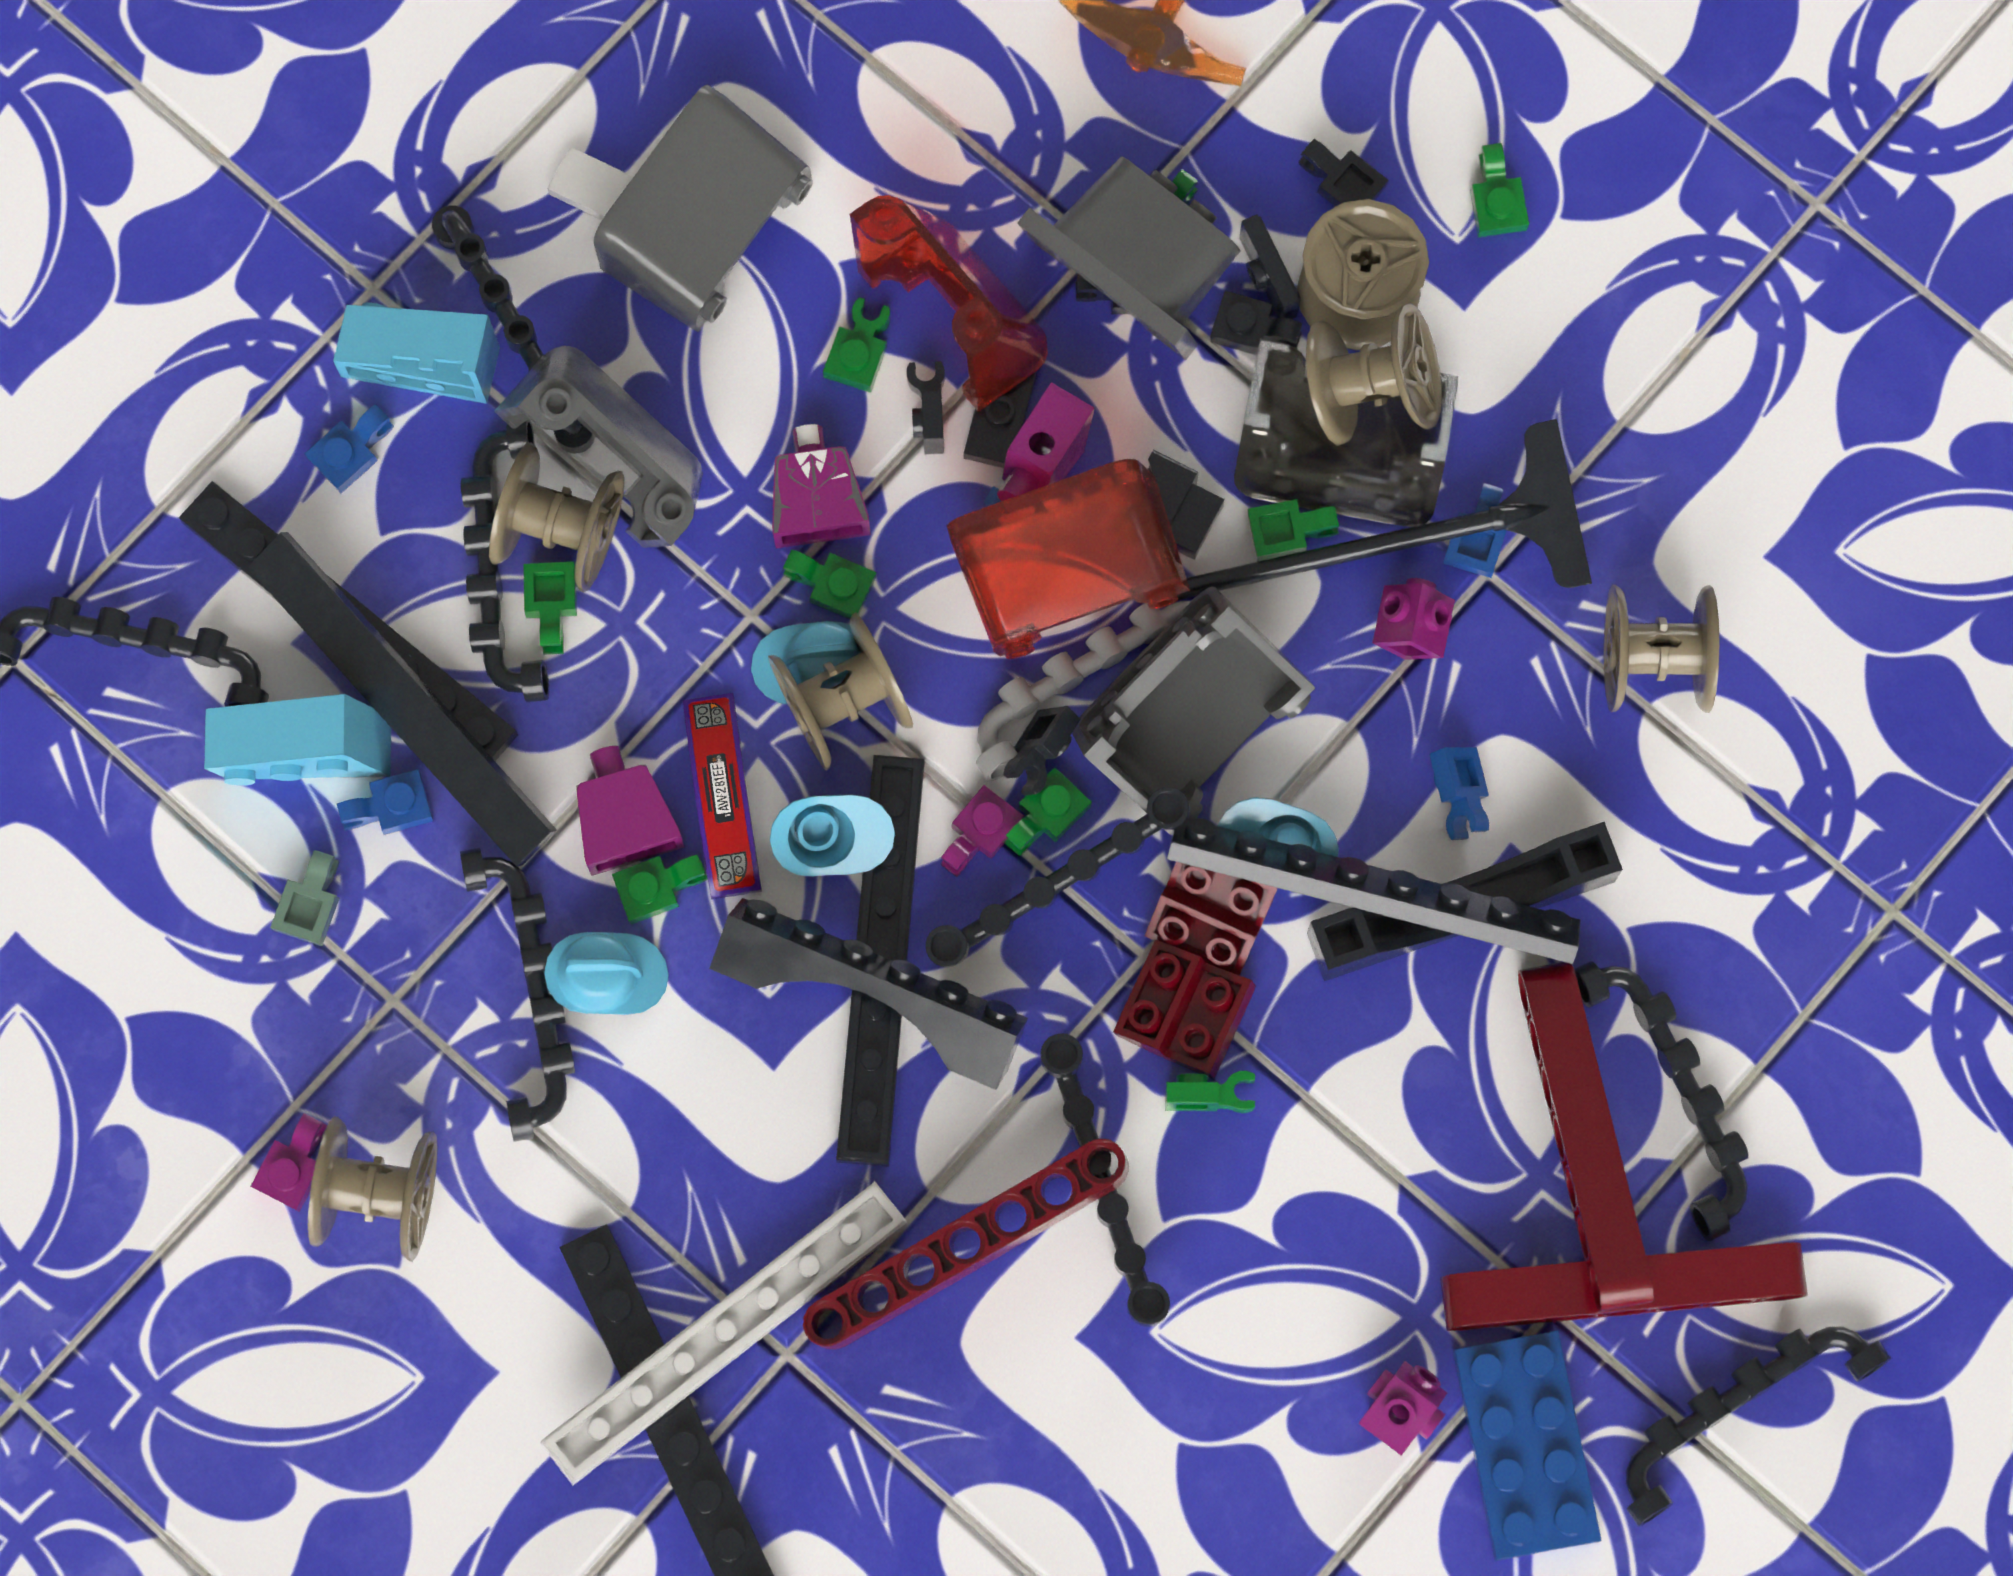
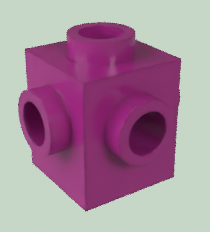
M1409 578L1406 580V584L1384 585L1373 644L1404 660L1443 658L1455 600L1437 591V585L1425 579Z
M1404 1361L1394 1375L1385 1369L1374 1383L1367 1395L1375 1401L1359 1424L1402 1456L1418 1434L1427 1440L1446 1414L1438 1409V1407L1447 1395V1392L1440 1388V1381L1429 1370L1418 1365L1413 1367Z

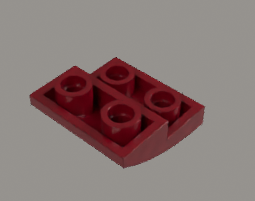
M1176 862L1144 936L1201 956L1210 965L1240 975L1278 888Z
M1155 939L1113 1033L1162 1058L1215 1079L1256 985L1248 978L1206 963L1201 956Z

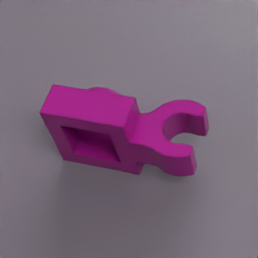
M983 785L952 822L951 828L961 836L943 853L941 865L958 877L979 850L992 859L1008 839L1006 834L1024 818V815Z
M304 1113L294 1130L289 1147L276 1140L274 1141L250 1187L300 1212L311 1192L316 1161L311 1159L321 1142L327 1125Z

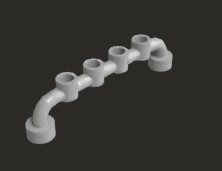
M1154 601L1147 602L1130 614L1129 619L1134 626L1116 635L1113 629L1108 626L1093 633L1086 640V645L1090 652L1074 661L1068 652H1061L1051 657L1042 666L1046 677L1029 686L1024 677L1016 678L1005 684L998 692L1003 702L985 714L978 727L977 742L982 754L977 758L976 764L987 781H994L1002 778L1006 764L1018 754L1010 741L1000 743L998 741V731L1004 724L1013 719L1019 720L1030 715L1039 707L1040 703L1056 694L1061 695L1073 690L1090 674L1101 668L1108 669L1122 661L1128 652L1144 643L1150 644L1191 601H1180L1162 610L1158 608Z

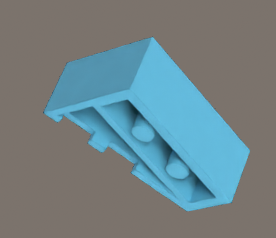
M366 302L362 306L346 305L333 362L343 378L487 404L500 347L488 315L388 308L381 304Z
M346 694L206 709L204 769L224 777V783L230 785H251L255 783V779L293 781L301 778L391 776V727L374 708Z

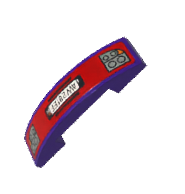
M728 693L683 700L691 771L711 900L762 892L734 694Z

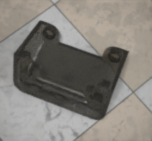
M1260 340L1234 474V483L1238 490L1248 497L1275 503L1297 499L1299 507L1313 510L1335 506L1336 514L1404 527L1423 525L1430 521L1434 514L1445 467L1459 376L1440 373L1442 401L1441 413L1436 426L1424 429L1416 424L1405 409L1401 396L1390 397L1386 404L1376 407L1374 401L1358 403L1357 426L1353 436L1348 442L1337 446L1328 439L1319 424L1312 404L1308 380L1305 377L1306 359L1302 352L1286 344Z

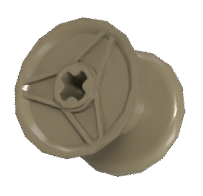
M1371 199L1344 202L1324 213L1308 232L1302 255L1304 264L1302 265L1297 284V291L1301 297L1300 311L1310 327L1313 323L1325 321L1339 332L1348 349L1361 350L1363 345L1375 343L1378 347H1382L1391 342L1392 322L1397 310L1409 303L1418 308L1421 297L1420 289L1424 285L1429 266L1426 239L1414 220L1391 204Z
M1409 303L1397 310L1392 322L1391 346L1379 348L1375 343L1363 345L1360 352L1351 354L1348 353L1343 339L1333 326L1325 321L1312 324L1307 335L1306 345L1307 380L1319 424L1330 441L1339 446L1352 438L1357 426L1358 403L1374 401L1375 407L1386 404L1388 398L1401 396L1409 416L1420 427L1430 429L1436 426L1441 413L1442 401L1440 368L1428 324L1417 307Z
M527 443L518 453L499 498L490 536L489 558L492 564L506 561L516 548L522 533L542 539L543 546L550 549L558 544L577 550L574 578L578 589L584 593L595 582L614 536L624 494L625 478L623 471H615L608 474L600 485L593 502L573 496L571 488L563 486L562 492L537 485L540 473V455L533 443Z
M1611 585L1605 612L1603 650L1605 695L1608 709L1611 713L1619 710L1624 702L1628 674H1657V681H1665L1667 674L1692 675L1693 690L1698 707L1705 713L1711 712L1717 692L1720 647L1717 599L1714 588L1711 585L1703 587L1697 596L1693 623H1667L1666 617H1656L1655 623H1629L1625 594L1617 585Z
M856 612L850 619V628L860 654L836 666H833L829 661L823 664L824 672L798 685L780 657L776 655L768 656L770 666L783 696L812 752L825 771L831 766V755L821 730L847 717L853 722L859 718L857 712L881 700H884L888 709L902 727L913 728V721L900 688L871 632ZM845 670L848 671L840 684L832 688H820L823 681Z
M334 1116L329 1121L322 1137L311 1184L308 1209V1236L310 1244L317 1247L325 1242L331 1233L338 1210L365 1214L364 1221L373 1222L376 1216L400 1220L399 1242L401 1253L408 1261L413 1262L419 1253L424 1239L434 1194L438 1153L436 1134L433 1131H429L421 1137L413 1153L409 1168L385 1164L384 1158L380 1156H375L373 1162L347 1158V1127L339 1117Z

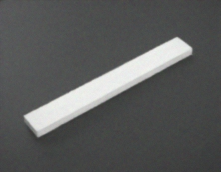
M876 1182L872 1183L540 1441V1444L572 1485L576 1484L907 1225L906 1219Z

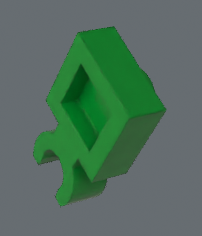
M859 297L852 307L854 329L850 330L839 326L823 370V376L826 379L871 393L887 350V341L878 339L876 336L888 328L890 309L888 306L883 305L881 314L876 320H866L862 316L865 310V299Z

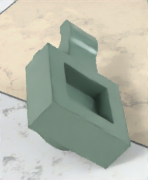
M314 850L303 883L287 880L270 927L272 930L323 946L340 899L337 895L326 892L334 879L339 865V861L334 859V856Z

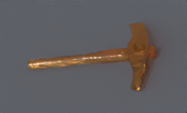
M1059 0L1062 6L1077 21L1111 47L1127 56L1126 63L1131 66L1132 70L1138 73L1147 72L1149 68H1152L1162 73L1240 87L1242 85L1247 70L1246 67L1223 61L1196 44L1174 23L1185 0H1157L1152 11L1127 8L1107 0Z

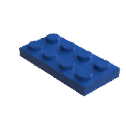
M1553 1331L1454 1349L1453 1355L1495 1561L1601 1542L1559 1332Z

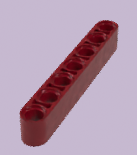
M1559 962L1521 969L1518 971L1521 1001L1596 1306L1599 1312L1653 1302L1654 1294L1651 1274L1574 967L1570 963Z
M1096 1139L1088 1142L814 1302L807 1309L803 1317V1328L806 1336L811 1342L826 1349L837 1350L851 1344L1118 1188L1125 1182L1129 1174V1162L1126 1154L1117 1143L1109 1139ZM1102 1151L1112 1152L1118 1159V1167L1115 1173L1107 1178H1097L1090 1171L1092 1158ZM1065 1178L1072 1185L1070 1198L1060 1205L1048 1203L1045 1198L1047 1184L1053 1179ZM1012 1204L1023 1206L1026 1212L1024 1225L1014 1232L1004 1231L999 1223V1216L1002 1210ZM974 1231L980 1238L978 1252L973 1257L967 1259L959 1258L954 1251L956 1237L962 1232ZM921 1257L930 1258L935 1267L932 1279L924 1285H913L908 1276L911 1263ZM874 1284H883L889 1294L886 1306L880 1311L868 1312L863 1304V1295L866 1289ZM837 1310L843 1320L842 1329L837 1336L831 1339H823L818 1332V1320L825 1312Z
M1785 1242L1646 1255L1653 1285V1302L1599 1312L1596 1306L1585 1261L1445 1275L1440 1277L1446 1330L1464 1331L1803 1298L1808 1296L1802 1246L1800 1242Z

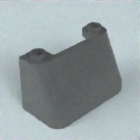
M708 84L704 85L692 97L600 222L593 240L600 269L688 327L699 332L706 321L714 322L723 311L727 303V297L723 295L725 289L724 279L776 208L780 206L785 209L792 203L798 206L806 198L813 184L811 169L725 95Z
M561 346L549 350L495 409L494 412L512 428H517L522 423L532 420L543 429L556 431L568 427L577 419L639 477L623 494L630 501L633 510L632 523L625 532L643 548L672 546L692 521L702 483L703 471L701 463L691 451L579 349L571 346Z
M1210 587L1196 596L1079 717L1081 720L1075 727L1072 735L1082 754L1146 813H1148L1147 804L1151 795L1160 788L1172 787L1181 791L1189 800L1190 815L1188 818H1197L1203 808L1200 803L1203 796L1200 786L1270 715L1276 719L1283 718L1286 715L1289 718H1293L1302 712L1311 699L1310 693L1315 689V686L1215 587ZM1164 829L1170 835L1173 834V830Z

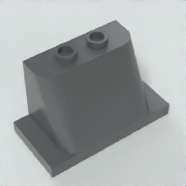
M1123 156L1054 225L1050 224L1030 207L1017 224L1033 243L1068 270H1074L1141 322L1149 333L1185 361L1198 344L1182 325L1240 252L1239 247L1213 225L1217 217L1194 199L1188 206L1174 195L1178 187L1166 176L1155 169L1149 176Z

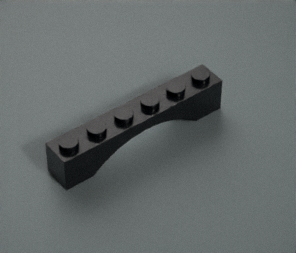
M1601 822L1557 837L1511 859L1446 883L1458 884L1465 887L1468 891L1491 897H1509L1519 904L1541 908L1615 883L1623 869L1606 824ZM1354 907L1310 921L1307 936L1324 981L1459 936L1458 934Z
M742 898L728 914L709 968L756 989L784 982L814 981L838 984L866 993L892 1007L914 1024L936 1049L948 1070L997 1090L1008 1072L1028 1020L1027 1017L1018 1014L1014 1007L1005 1002L984 1000L970 994L968 989L958 982L952 980L939 981L921 973L916 965L908 961L889 960L873 953L872 949L863 942L851 939L844 941L825 933L824 928L813 921L804 919L794 920L778 913L777 909L770 903L757 899L747 900Z

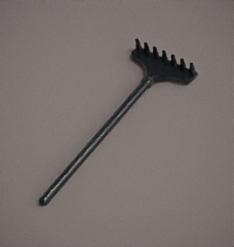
M1557 419L1535 423L1526 429L1524 434L1526 472L1516 491L1499 505L1488 507L1489 510L1151 585L1145 589L1143 598L1146 603L1154 601L1156 605L1198 596L1210 587H1215L1217 590L1222 591L1489 530L1494 532L1507 530L1525 535L1543 548L1551 565L1554 580L1560 586L1573 588L1592 584Z

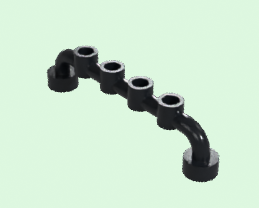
M455 205L441 208L436 212L432 220V229L436 240L444 248L455 250L461 267L473 274L479 284V292L484 306L489 311L496 313L504 326V335L509 348L521 355L529 368V372L544 355L537 344V335L532 321L519 314L512 302L513 295L508 281L503 276L495 274L489 264L488 252L484 241L479 235L474 234V226L468 212L462 207ZM577 419L568 427L554 431L560 448L572 454L588 450L595 440V436Z
M530 420L522 423L517 428H512L506 424V430L492 433L480 443L474 453L473 477L461 478V496L465 508L475 507L476 525L464 526L463 530L467 556L477 555L478 573L468 574L466 577L469 603L471 605L480 604L481 622L469 624L471 650L473 654L483 653L486 673L496 686L508 692L523 693L526 702H537L549 699L547 667L544 660L522 662L520 673L512 672L505 666L503 650H505V631L501 621L500 604L503 598L502 581L498 564H492L489 558L490 536L495 516V505L497 503L493 460L496 455L505 450H509L511 458L516 459L525 444L533 443L535 445L534 432Z
M52 597L49 608L39 606L20 607L10 611L0 620V665H17L23 643L15 638V636L22 628L35 626L44 628L46 631L58 636L71 637L74 634L93 638L96 642L110 647L126 645L140 648L158 657L174 655L191 659L195 663L206 667L218 668L222 665L236 669L241 676V683H231L229 685L224 702L225 707L265 703L269 699V694L261 689V672L257 662L247 652L235 647L226 646L228 636L216 629L199 628L196 639L177 636L179 626L170 620L159 617L150 618L147 629L128 625L130 620L129 614L111 607H102L98 619L79 615L81 605L64 597Z
M1164 787L1158 789L1148 800V813L1133 823L1123 822L1118 824L1114 828L1111 837L1090 850L1081 849L1075 851L1069 857L1066 865L1045 878L1034 877L1026 883L1024 891L1003 904L988 905L982 910L980 918L966 927L959 929L955 926L942 925L933 929L928 935L925 944L928 957L933 963L942 967L959 965L965 960L969 948L990 935L1001 936L1008 933L1016 919L1035 907L1040 909L1050 907L1056 901L1058 893L1079 880L1091 881L1095 879L1100 873L1101 866L1122 853H1137L1143 847L1145 839L1159 830H1173L1181 827L1190 815L1189 800L1176 788Z
M480 848L460 851L467 892L486 889V878L489 877L503 879L509 888L546 1084V1096L539 1105L529 1107L527 1097L506 1101L513 1142L534 1138V1127L551 1122L561 1112L567 1099L565 1075L575 1073L570 1042L559 1044L556 1024L566 1023L564 1008L549 993L544 975L547 957L552 951L551 942L540 944L537 925L547 923L542 893L531 895L524 872L519 867H516L513 862L502 857L482 858Z
M1592 961L1575 968L1574 971L1582 1002L1585 1006L1590 1008L1609 999V987L1612 986L1624 989L1630 996L1634 1004V1014L1639 1025L1645 1032L1649 1033L1657 1049V1057L1661 1068L1673 1080L1681 1095V1104L1687 1118L1693 1125L1697 1126L1705 1142V1150L1710 1163L1716 1171L1721 1173L1726 1183V1195L1721 1201L1710 1194L1690 1204L1694 1223L1707 1241H1712L1729 1233V1220L1741 1211L1747 1199L1748 1185L1739 1163L1748 1159L1749 1154L1740 1134L1732 1131L1724 1135L1715 1117L1724 1112V1104L1717 1089L1712 1084L1702 1088L1698 1085L1691 1069L1700 1066V1057L1694 1044L1687 1037L1676 1042L1667 1023L1676 1019V1011L1672 1001L1663 991L1652 996L1642 978L1628 968L1610 966L1600 969Z
M1058 1033L1050 1036L1042 1045L1041 1063L1048 1074L1056 1077L1064 1101L1063 1120L1069 1128L1074 1129L1078 1144L1081 1147L1090 1141L1099 1139L1093 1123V1103L1088 1097L1083 1095L1076 1074L1082 1064L1083 1051L1076 1038L1069 1034ZM1102 1151L1097 1153L1090 1162L1091 1174L1097 1178L1111 1176L1110 1152ZM1115 1189L1098 1199L1097 1218L1102 1225L1108 1227L1116 1250L1114 1256L1115 1269L1126 1278L1130 1290L1127 1301V1310L1130 1317L1141 1326H1156L1168 1315L1170 1298L1167 1291L1161 1285L1149 1282L1144 1269L1146 1262L1145 1251L1140 1245L1135 1243L1127 1220L1128 1203Z
M1826 1327L1808 1337L1799 1328L1774 1346L1780 1355L1763 1366L1759 1359L1755 1357L1735 1370L1731 1376L1737 1384L1722 1394H1719L1715 1387L1711 1386L1691 1399L1687 1404L1693 1413L1678 1423H1675L1669 1414L1644 1431L1649 1442L1641 1446L1631 1456L1626 1468V1486L1634 1501L1626 1509L1638 1527L1646 1524L1674 1503L1662 1485L1654 1489L1650 1488L1647 1482V1473L1653 1464L1673 1454L1703 1431L1717 1425L1732 1412L1747 1402L1756 1399L1791 1373L1800 1370L1827 1349L1832 1347L1845 1349L1852 1358L1844 1365L1856 1382L1863 1380L1892 1359L1881 1342L1876 1341L1869 1345L1857 1332L1845 1327Z

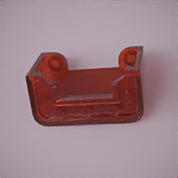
M890 195L877 196L870 199L849 214L858 272L872 289L880 285L881 280H893L900 282L903 288L909 292L928 279L956 311L952 320V333L957 344L967 354L969 378L962 385L963 395L978 412L1036 372L1045 363L1048 350L1047 337L1043 329L949 222Z
M1123 459L1099 466L955 518L946 526L953 550L994 653L1000 657L1005 655L1007 659H1015L1032 653L1035 650L1034 644L1042 638L1041 631L1132 599L1138 603H1148L1150 609L1163 608L1178 601V594L1190 590L1156 478L1136 459Z

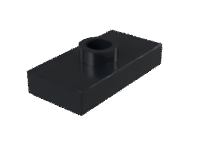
M1256 214L1242 220L1239 239L1250 260L1246 263V268L1252 284L1256 290L1264 288L1278 318H1296L1299 312L1301 297L1261 216Z
M987 360L963 453L964 459L1004 468L1007 451L1025 423L1036 380V371Z

